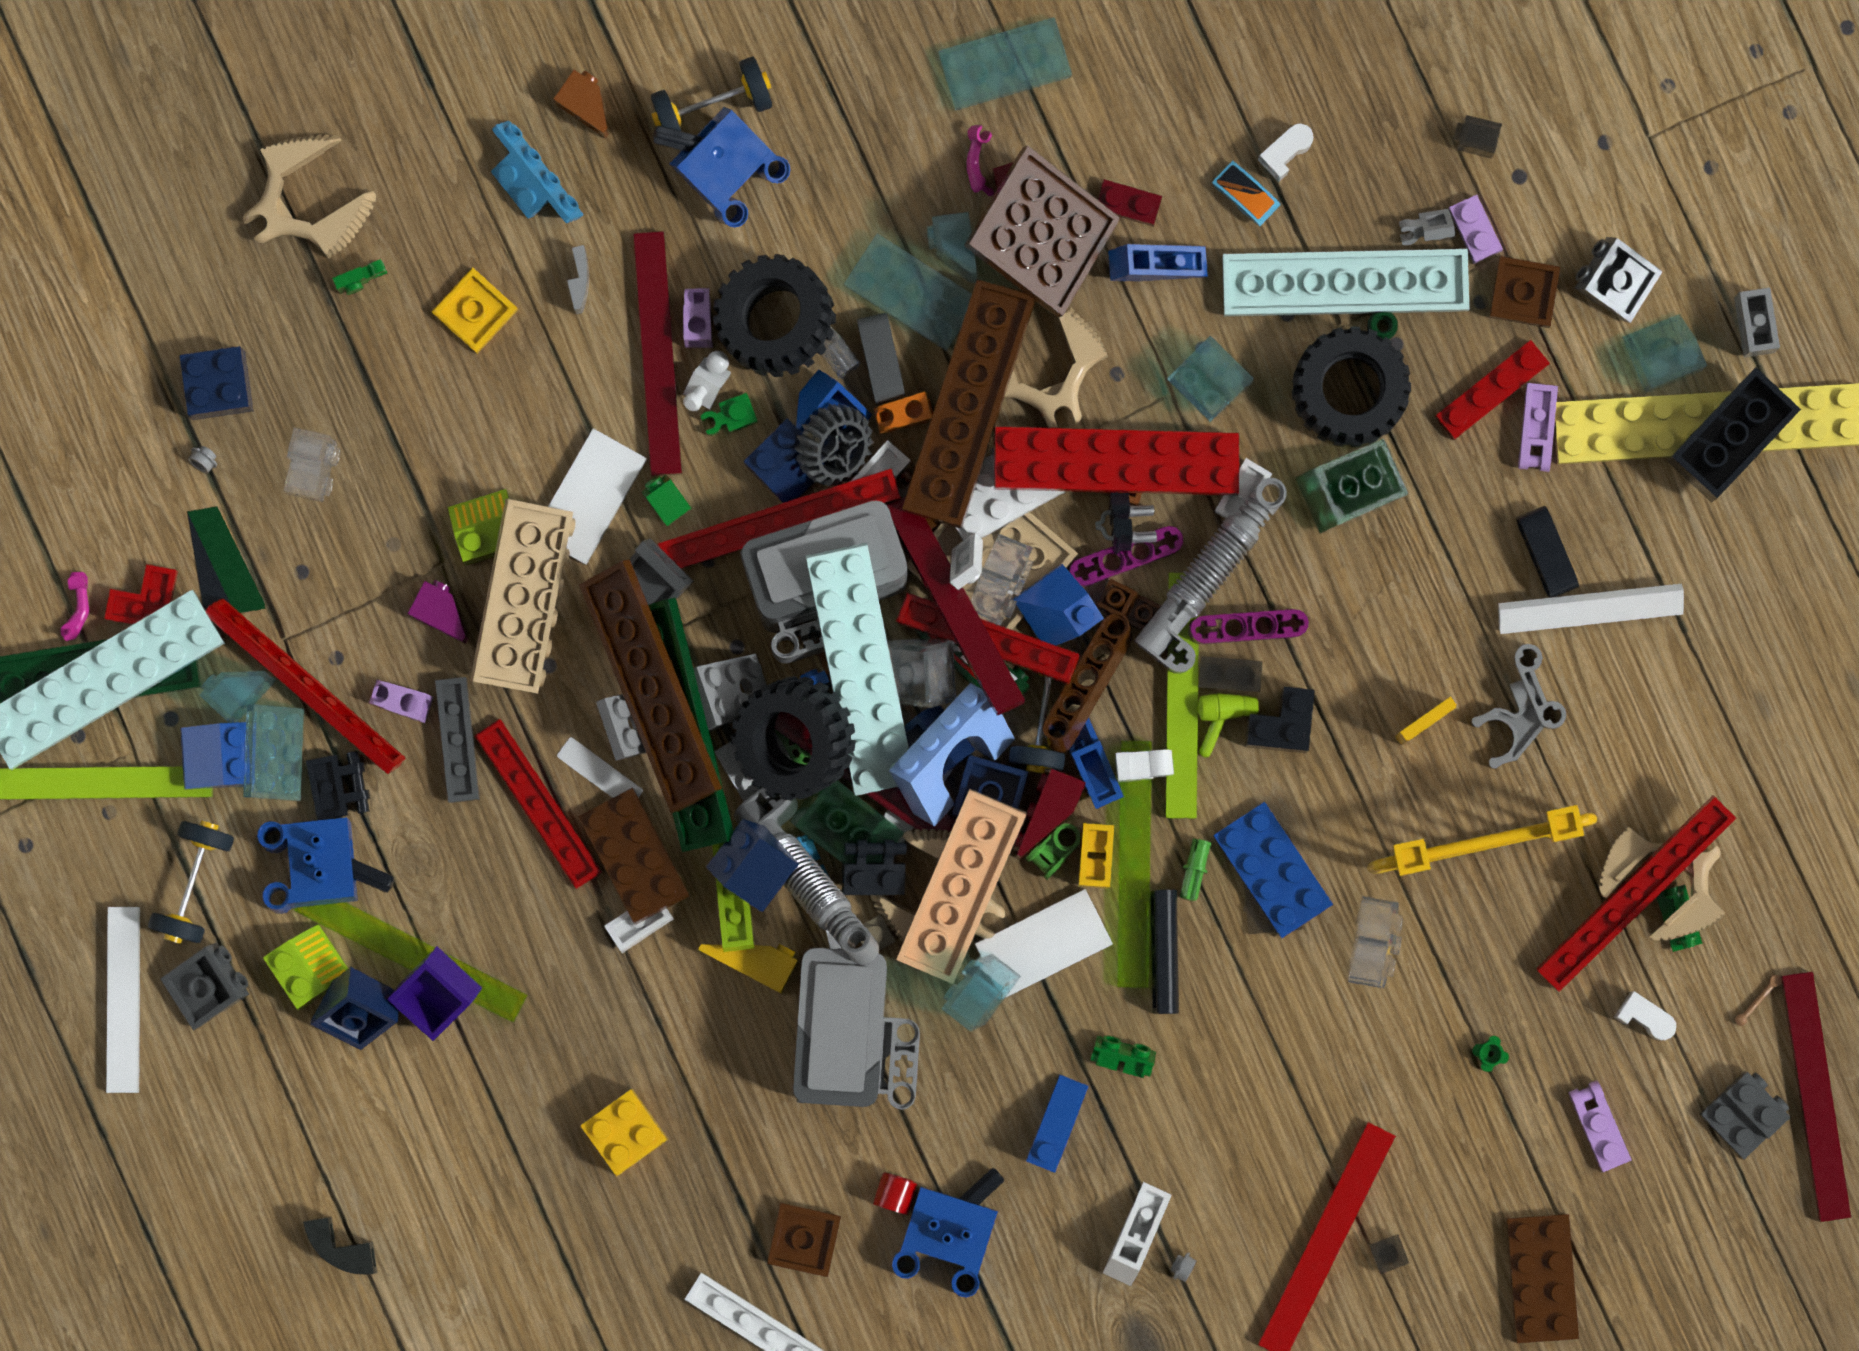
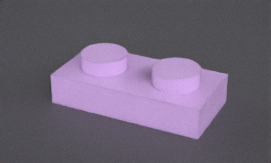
M1477 195L1449 207L1451 217L1474 264L1502 252L1503 248Z

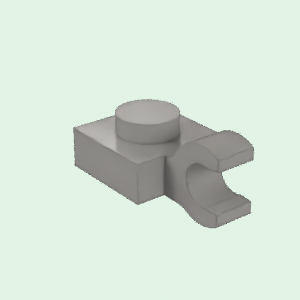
M1449 209L1419 213V219H1405L1399 222L1401 232L1410 231L1406 234H1400L1402 245H1411L1421 236L1424 237L1425 241L1441 240L1455 236L1454 224Z

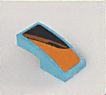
M1234 161L1212 182L1218 191L1235 203L1238 210L1258 226H1261L1281 205L1271 193Z

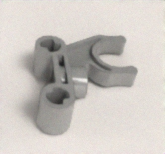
M1525 644L1519 647L1514 657L1521 680L1509 684L1518 705L1519 712L1513 714L1505 709L1494 708L1472 719V724L1476 728H1479L1487 721L1498 720L1507 724L1513 732L1514 741L1510 751L1501 757L1489 760V765L1493 769L1505 763L1517 761L1544 727L1546 729H1557L1562 726L1566 719V710L1562 704L1556 701H1546L1534 672L1542 663V653L1538 647L1532 644ZM1525 650H1531L1537 655V658L1533 660L1534 665L1531 667H1526L1520 662ZM1548 707H1552L1554 711L1559 710L1561 713L1560 721L1555 724L1551 720L1545 721L1543 717L1544 710Z

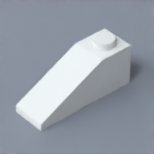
M1143 1182L1113 1247L1103 1274L1129 1286L1132 1285L1141 1269L1171 1194Z

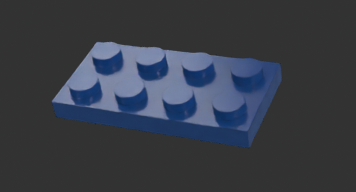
M1265 802L1213 835L1281 939L1333 905Z

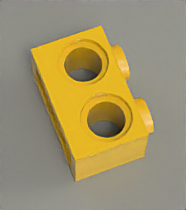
M1083 823L1078 887L1110 888L1114 825Z

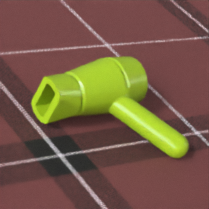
M1221 693L1200 696L1197 707L1198 714L1201 720L1212 721L1201 745L1200 755L1204 758L1211 755L1226 720L1258 714V699L1254 696Z

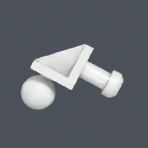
M721 351L710 353L693 372L683 393L685 395L683 404L688 410L697 411L702 405L708 409L712 407L720 388L731 374L730 371L726 370L729 366V359L725 353Z

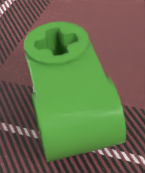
M1072 824L1060 825L1046 839H1043L1025 859L1028 862L1032 861L1044 873V878L1048 880L1080 844L1081 835L1079 830ZM1063 829L1073 830L1076 834L1075 843L1068 847L1061 845L1058 840L1060 831ZM1040 854H1042L1047 860H1049L1051 862V865H1048L1040 857Z

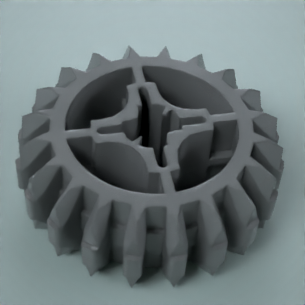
M828 404L826 409L818 408L817 416L809 415L810 422L808 424H801L804 431L803 434L797 435L800 444L794 447L799 453L795 459L800 464L802 472L809 476V479L825 486H830L831 484L838 486L842 481L850 482L851 474L859 475L858 468L860 465H866L864 461L865 456L871 455L868 446L874 443L869 437L873 431L868 426L869 421L858 410L850 408L845 404ZM843 425L846 426V428L842 430L838 428ZM826 460L830 462L828 464H822Z

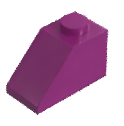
M434 580L432 584L424 581L408 614L466 644L468 636L456 599L449 593L451 588L437 580Z

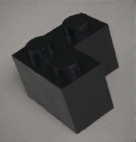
M1283 687L1281 690L1279 717L1254 714L1248 716L1245 747L1306 754L1309 751L1315 690Z

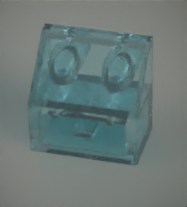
M1209 336L1167 380L1211 422L1252 384L1254 378L1216 340Z

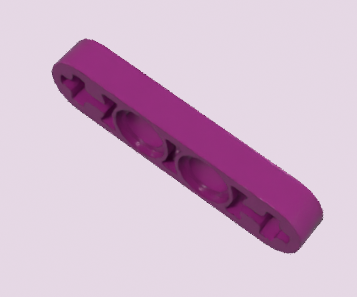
M1163 527L1155 530L1157 534L1155 543L1164 540V534L1169 532L1171 537L1176 536L1178 539L1174 542V548L1172 549L1168 545L1160 546L1158 550L1161 554L1155 555L1152 542H1143L1149 548L1147 558L1138 560L1132 555V551H1119L1116 555L1120 558V567L1111 571L1103 565V558L1106 555L1115 554L1112 551V547L1076 560L1071 565L1069 572L1082 587H1087L1177 553L1182 547L1183 535L1175 527ZM1098 559V567L1104 575L1098 577L1096 570L1088 574L1087 581H1083L1082 577L1076 578L1074 573L1078 572L1079 565H1083L1085 569H1088L1095 565L1091 560Z
M1296 609L1206 615L1194 619L1189 625L1188 633L1193 642L1202 645L1287 639L1304 634L1308 628L1309 621L1304 612ZM1291 615L1295 616V620L1301 621V626L1296 628V632H1293L1292 627L1288 626L1281 627L1280 631L1282 634H1277L1279 624L1276 616H1280L1279 622L1291 620ZM1260 617H1265L1271 622L1272 628L1268 634H1261L1256 630L1255 624ZM1231 619L1237 620L1242 627L1241 633L1236 637L1228 635L1225 630L1227 621ZM1215 620H1220L1218 630L1221 638H1217L1218 632H1210L1206 634V639H1204L1200 633L1195 631V628L1199 627L1201 622H1204L1205 627L1217 626Z

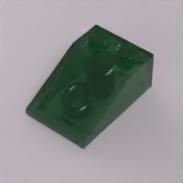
M1384 439L1295 477L1320 534L1409 494Z
M838 780L832 783L831 786L809 796L789 820L794 826L842 863H855V855H844V843H855L857 839H866L867 842H883L884 839H894V842H898L904 834L903 831ZM867 855L866 863L882 862V855Z

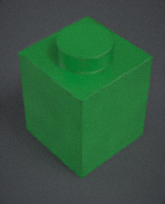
M666 474L663 477L658 475L645 484L646 489L641 492L666 526L691 509V506Z

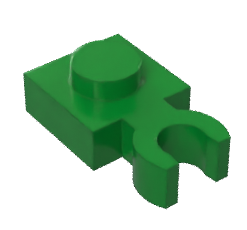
M380 259L361 268L360 266L332 279L340 294L346 292V295H351L361 291L363 285L369 283V280L379 278L388 273Z
M747 393L718 403L721 409L719 413L707 411L700 416L702 421L709 418L715 420V426L712 429L706 430L708 436L716 435L721 430V427L727 425L729 433L758 423Z

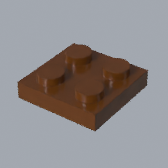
M1500 256L1489 318L1550 328L1560 266Z
M780 1203L767 1264L828 1277L841 1216Z

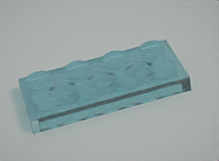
M1055 17L938 51L955 111L1072 77Z
M878 233L844 283L845 287L885 313L887 312V314L944 351L948 350L960 332L972 296L970 292Z

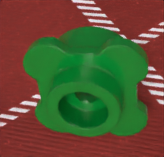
M1490 1036L1487 1042L1476 1044L1473 1047L1472 1052L1475 1056H1478L1481 1062V1069L1485 1072H1491L1494 1066L1500 1063L1506 1064L1509 1060V1054L1504 1052L1503 1047L1500 1045L1501 1040L1497 1036ZM1489 1051L1494 1053L1492 1057L1488 1056Z

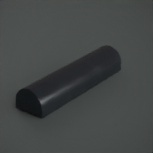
M1153 890L1150 892L1152 1013L1179 1014L1177 890Z

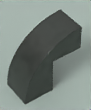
M332 1217L303 1222L311 1245L326 1262L342 1271L353 1274L367 1275L377 1273L373 1242L336 1248Z

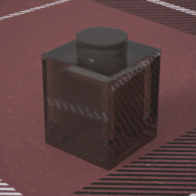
M1466 115L1463 123L1457 122L1453 137V140L1458 141L1456 150L1492 159L1496 151L1502 124Z

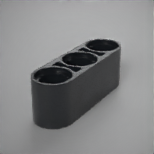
M1542 506L1517 516L1516 522L1547 596L1549 598L1557 597L1579 588L1577 576L1547 507Z

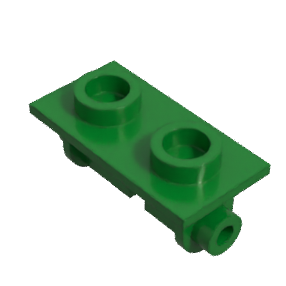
M1685 884L1663 890L1656 897L1663 921L1665 922L1689 900ZM1699 931L1669 940L1673 952L1703 944Z
M1097 1035L1090 1061L1096 1062V1066L1117 1071L1119 1061H1123L1125 1065L1122 1073L1144 1078V1076H1151L1155 1064L1156 1051L1143 1044L1131 1045L1123 1043L1114 1036L1106 1035L1101 1037Z

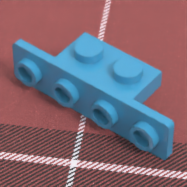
M510 121L496 124L492 131L510 153L491 170V173L528 219L534 217L549 202L565 223L580 219L583 213L579 209L577 201L567 194L560 185L559 178L549 171L541 161L540 154L525 141L521 130Z

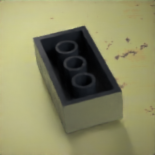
M1755 367L1672 454L1667 462L1712 503L1795 417L1801 408Z

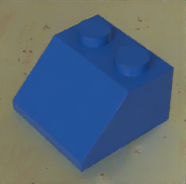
M250 722L217 723L180 728L184 790L245 787L254 783Z

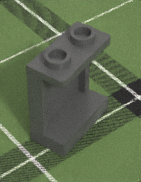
M651 538L642 541L630 558L648 604L675 597L677 600L694 582Z

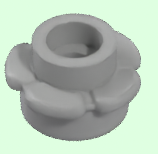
M201 446L200 448L193 447L191 449L192 454L188 461L197 470L208 474L213 467H217V463L214 460L216 455L209 448Z
M1186 1253L1185 1257L1177 1256L1170 1270L1175 1273L1174 1280L1178 1278L1183 1282L1187 1281L1197 1260L1189 1257L1190 1253Z

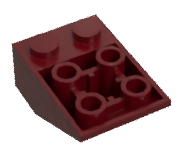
M1052 768L1049 775L1042 774L1036 792L1041 794L1037 804L1031 802L1024 821L1029 822L1026 833L1019 831L1013 849L1018 851L1017 859L1024 857L1073 815L1086 782Z

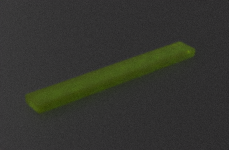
M1121 741V752L1152 751V741ZM1151 779L1120 782V789L1124 797L1120 798L1117 963V987L1148 988Z
M347 902L297 907L294 910L411 971L435 948ZM445 953L482 987L473 1002L514 1023L528 995Z

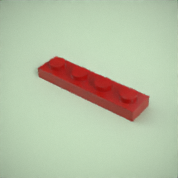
M1530 340L1439 412L1435 418L1451 438L1455 440L1546 368L1550 362L1533 341Z

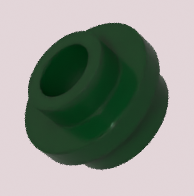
M1391 312L1373 313L1368 320L1367 329L1377 331V335L1383 339L1385 337L1391 339L1398 330V321ZM1379 321L1387 323L1388 329L1386 331H1380L1377 328Z

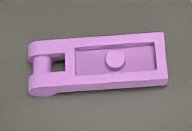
M1526 384L1518 469L1528 470V467L1539 468V471H1550L1558 386ZM1531 446L1542 447L1541 456L1530 455Z
M1596 1080L1589 1083V1087L1580 1091L1574 1089L1568 1092L1600 1170L1605 1172L1631 1161V1157L1604 1097L1603 1090ZM1594 1098L1597 1107L1586 1110L1584 1102Z

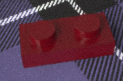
M1105 179L1098 198L1099 202L1117 216L1154 227L1162 200L1161 195Z

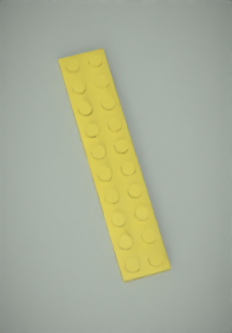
M1859 383L1779 388L1801 410L1762 452L1859 446ZM1732 391L1556 402L1554 428L1557 464L1669 458Z

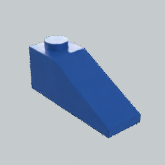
M1126 244L1108 251L1110 281L1137 282L1204 278L1208 276L1206 246Z
M1059 1075L1026 1158L1027 1162L1051 1172H1056L1089 1087L1088 1085Z

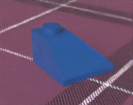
M819 369L799 392L796 427L802 433L804 428L801 424H808L810 422L809 415L817 416L818 408L826 409L828 404H845L850 408L858 410L867 421L872 416L837 380ZM843 425L838 428L842 430L846 428V426Z
M1063 564L1057 566L1012 599L1036 637L1055 646L1079 637L1104 619L1089 594Z

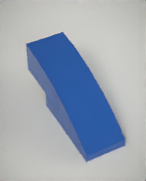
M1088 718L1074 744L1068 751L1082 781L1086 782L1085 788L1095 809H1098L1124 797ZM1059 730L1061 735L1065 733V731Z

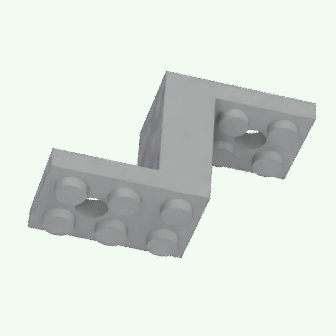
M756 654L693 668L709 732L732 724L734 717L740 715L738 708L742 702L747 701L748 696L753 692L767 686ZM740 684L744 689V693L740 689ZM623 694L597 701L596 704L615 760L646 754ZM628 719L632 723L633 729L630 728Z

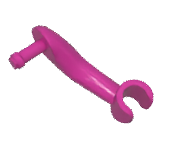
M973 125L968 129V138L971 141L966 161L970 186L975 193L982 190L988 196H992L994 191L985 185L986 179L979 167L982 143L989 142L992 134L990 131H983L979 136L982 125Z
M72 572L68 578L69 590L76 591L77 606L73 615L61 627V635L66 641L77 638L89 614L87 596L88 577L84 572Z

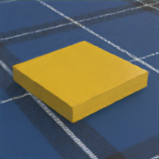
M472 267L432 310V314L478 354L518 311V308Z
M1450 696L1395 735V738L1400 745L1406 744L1454 710L1457 704Z

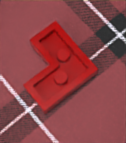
M146 564L141 593L136 594L110 589L104 619L133 625L169 604L173 600L178 571Z

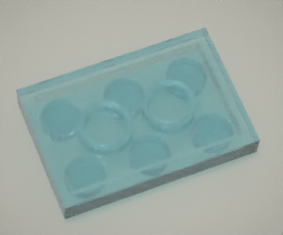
M257 704L247 705L243 797L301 801L304 709Z

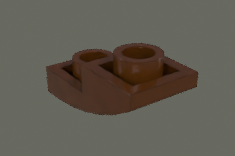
M1111 578L1096 604L1097 607L1109 614L1119 613L1124 615L1128 619L1129 625L1140 631L1143 630L1161 607V605L1139 595L1137 591Z

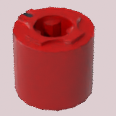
M884 1172L882 1173L873 1205L908 1215L917 1183L910 1179Z

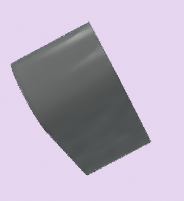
M887 312L857 319L876 405L906 398Z

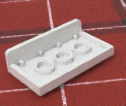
M994 448L990 450L991 455L984 459L962 529L955 528L963 541L973 533H976L982 539L1066 491L994 490Z

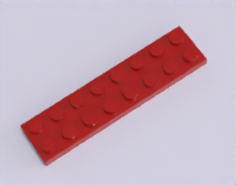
M995 427L994 490L1237 496L1239 494V433Z

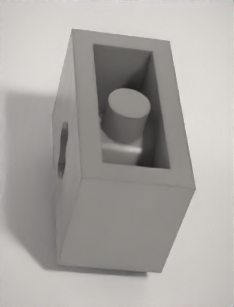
M1770 288L1739 292L1734 297L1744 358L1775 353L1780 348Z

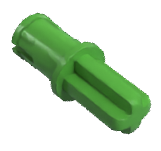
M1192 839L1187 865L1183 866L1186 872L1180 897L1184 900L1196 901L1198 899L1203 874H1207L1208 871L1205 867L1211 842Z

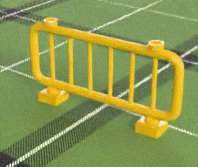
M1578 805L1545 812L1547 822L1435 847L1426 848L1424 839L1396 844L1392 846L1394 856L1377 859L1369 863L1367 869L1371 874L1396 870L1399 876L1430 870L1429 862L1543 837L1552 839V843L1584 836L1583 828L1594 825L1597 822V816L1594 813L1580 814Z

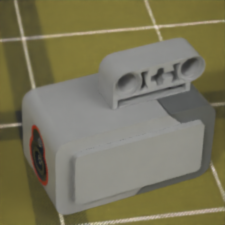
M870 501L814 519L812 522L808 521L752 539L743 546L742 551H740L741 559L762 625L767 631L777 633L772 639L771 646L772 653L779 662L792 663L825 652L805 556L867 543L879 601L898 595L905 590L907 586V562L890 511L883 502ZM816 631V634L821 636L820 643L814 644L813 640H808L811 638V632ZM801 635V639L804 641V649L801 650L799 648V640L796 637ZM785 640L791 641L794 644V649L788 654H782L777 650L780 642Z
M812 948L804 954L801 968L793 1085L797 1103L867 1107L876 1102L879 1094H888L890 1104L897 1109H907L914 1103L917 1086L920 1031L918 1025L910 1019L884 1017L887 963L881 954L878 953L874 961L866 965L856 964L842 949ZM903 1024H909L915 1030V1036L909 1042H903L897 1037V1030ZM890 1055L889 1081L887 1084L884 1081L885 1059ZM901 1055H907L908 1061L913 1062V1067L906 1070V1078L913 1077L912 1084L903 1081L893 1083L894 1075L900 1077V1068L895 1067V1061L901 1060ZM899 1086L907 1087L911 1092L909 1102L903 1105L897 1104L893 1099V1091Z

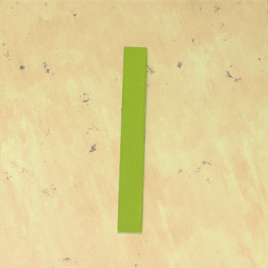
M1168 573V591L1173 584H1179L1177 579L1182 581L1180 575L1184 577L1186 575L1184 573ZM1197 617L1191 618L1178 634L1179 637L1194 649L1196 656L1193 666L1181 674L1173 673L1167 669L1166 750H1172L1174 775L1166 776L1165 819H1197L1199 644L1193 642L1188 633L1190 623ZM1199 627L1195 628L1196 633H1199ZM1173 639L1167 647V657L1172 654L1175 657L1173 660L1175 665L1179 663L1186 664L1187 661L1184 659L1186 653L1183 650L1179 653L1173 651L1179 644Z
M183 766L0 769V800L213 797V788L184 790Z

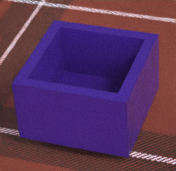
M436 946L399 983L387 1000L434 1041L473 1002L482 987Z

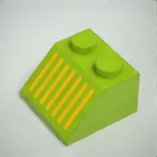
M507 489L448 507L455 539L462 561L466 566L494 557L505 499H509Z
M319 924L288 940L263 957L296 1009L302 1010L326 994L332 981L349 969Z

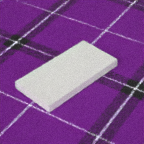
M594 428L548 506L573 512L572 518L575 519V530L573 535L568 537L567 549L570 551V557L585 565L590 560L647 460L644 456Z
M1086 889L996 933L992 938L984 939L975 945L1001 998L1004 999L1113 945Z

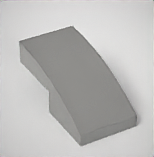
M584 245L572 248L579 278L567 280L576 314L583 313L589 289V266Z

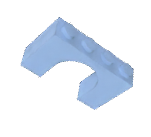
M972 683L959 694L889 770L913 814L933 826H936L955 805L943 783L944 764L952 749L960 741L968 737L975 750L996 760L1015 740L1003 715L996 716L983 690Z

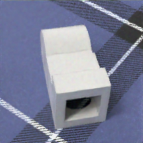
M1295 124L1260 154L1258 161L1280 182L1289 172L1286 164L1297 154H1303L1311 147L1313 142L1312 130L1307 125Z
M1172 750L1115 753L1117 782L1154 779V777L1174 775Z
M1635 991L1629 993L1614 1016L1615 1019L1623 1024H1628L1631 1019L1646 1028L1648 1035L1655 1040H1667L1676 1031V1022L1671 1015Z

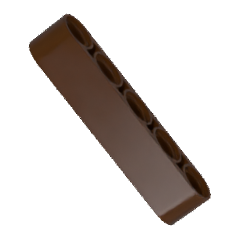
M1113 613L1106 616L1076 666L1069 685H1065L1044 721L1043 733L1047 745L1052 751L1065 752L1074 744L1131 645L1133 639L1129 621L1124 615ZM1116 629H1123V630H1124V631H1123L1121 634H1119V635H1112V634H1111V632L1114 631V630H1116ZM1101 654L1109 655L1105 660H1096ZM1085 680H1094L1089 686L1081 685ZM1071 705L1080 706L1075 711H1067V708ZM1058 730L1065 731L1060 737L1052 736Z

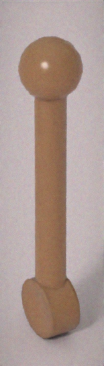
M1779 975L1771 976L1768 986L1743 1014L1736 1016L1735 1022L1737 1025L1744 1026L1747 1023L1748 1016L1771 990L1782 984V978Z

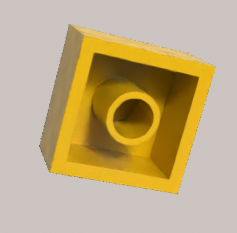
M630 1089L581 1125V1128L616 1176L621 1175L669 1140L633 1089Z

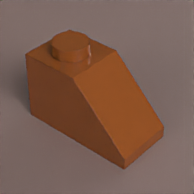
M573 70L554 97L555 105L606 139L609 131L602 93L597 85L598 79L587 71H583L580 74Z

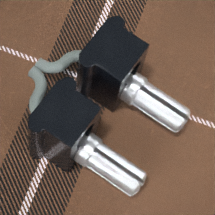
M1111 492L1109 508L1102 513L1101 520L1095 522L1096 530L1102 532L1105 539L1112 541V551L1115 554H1118L1119 551H1131L1132 544L1156 542L1157 540L1155 531H1133L1132 520L1129 519V517L1153 516V505L1133 506L1130 505L1129 493ZM1107 515H1109L1112 527L1111 536L1101 526L1105 522Z

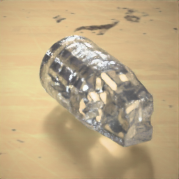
M830 326L834 333L830 341L825 339L823 345L827 349L822 357L831 366L838 379H842L858 368L861 362L856 358V355L851 351L845 340Z

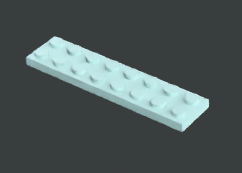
M1468 249L1223 254L1224 317L1469 311Z
M867 543L807 555L805 557L833 693L835 692L841 698L839 704L842 708H848L851 714L847 717L849 724L853 723L855 733L851 735V740L856 741L855 751L848 754L852 756L849 771L854 794L857 796L898 787L889 770L907 752L909 747Z
M193 590L187 592L0 703V753L9 769H15L225 644Z

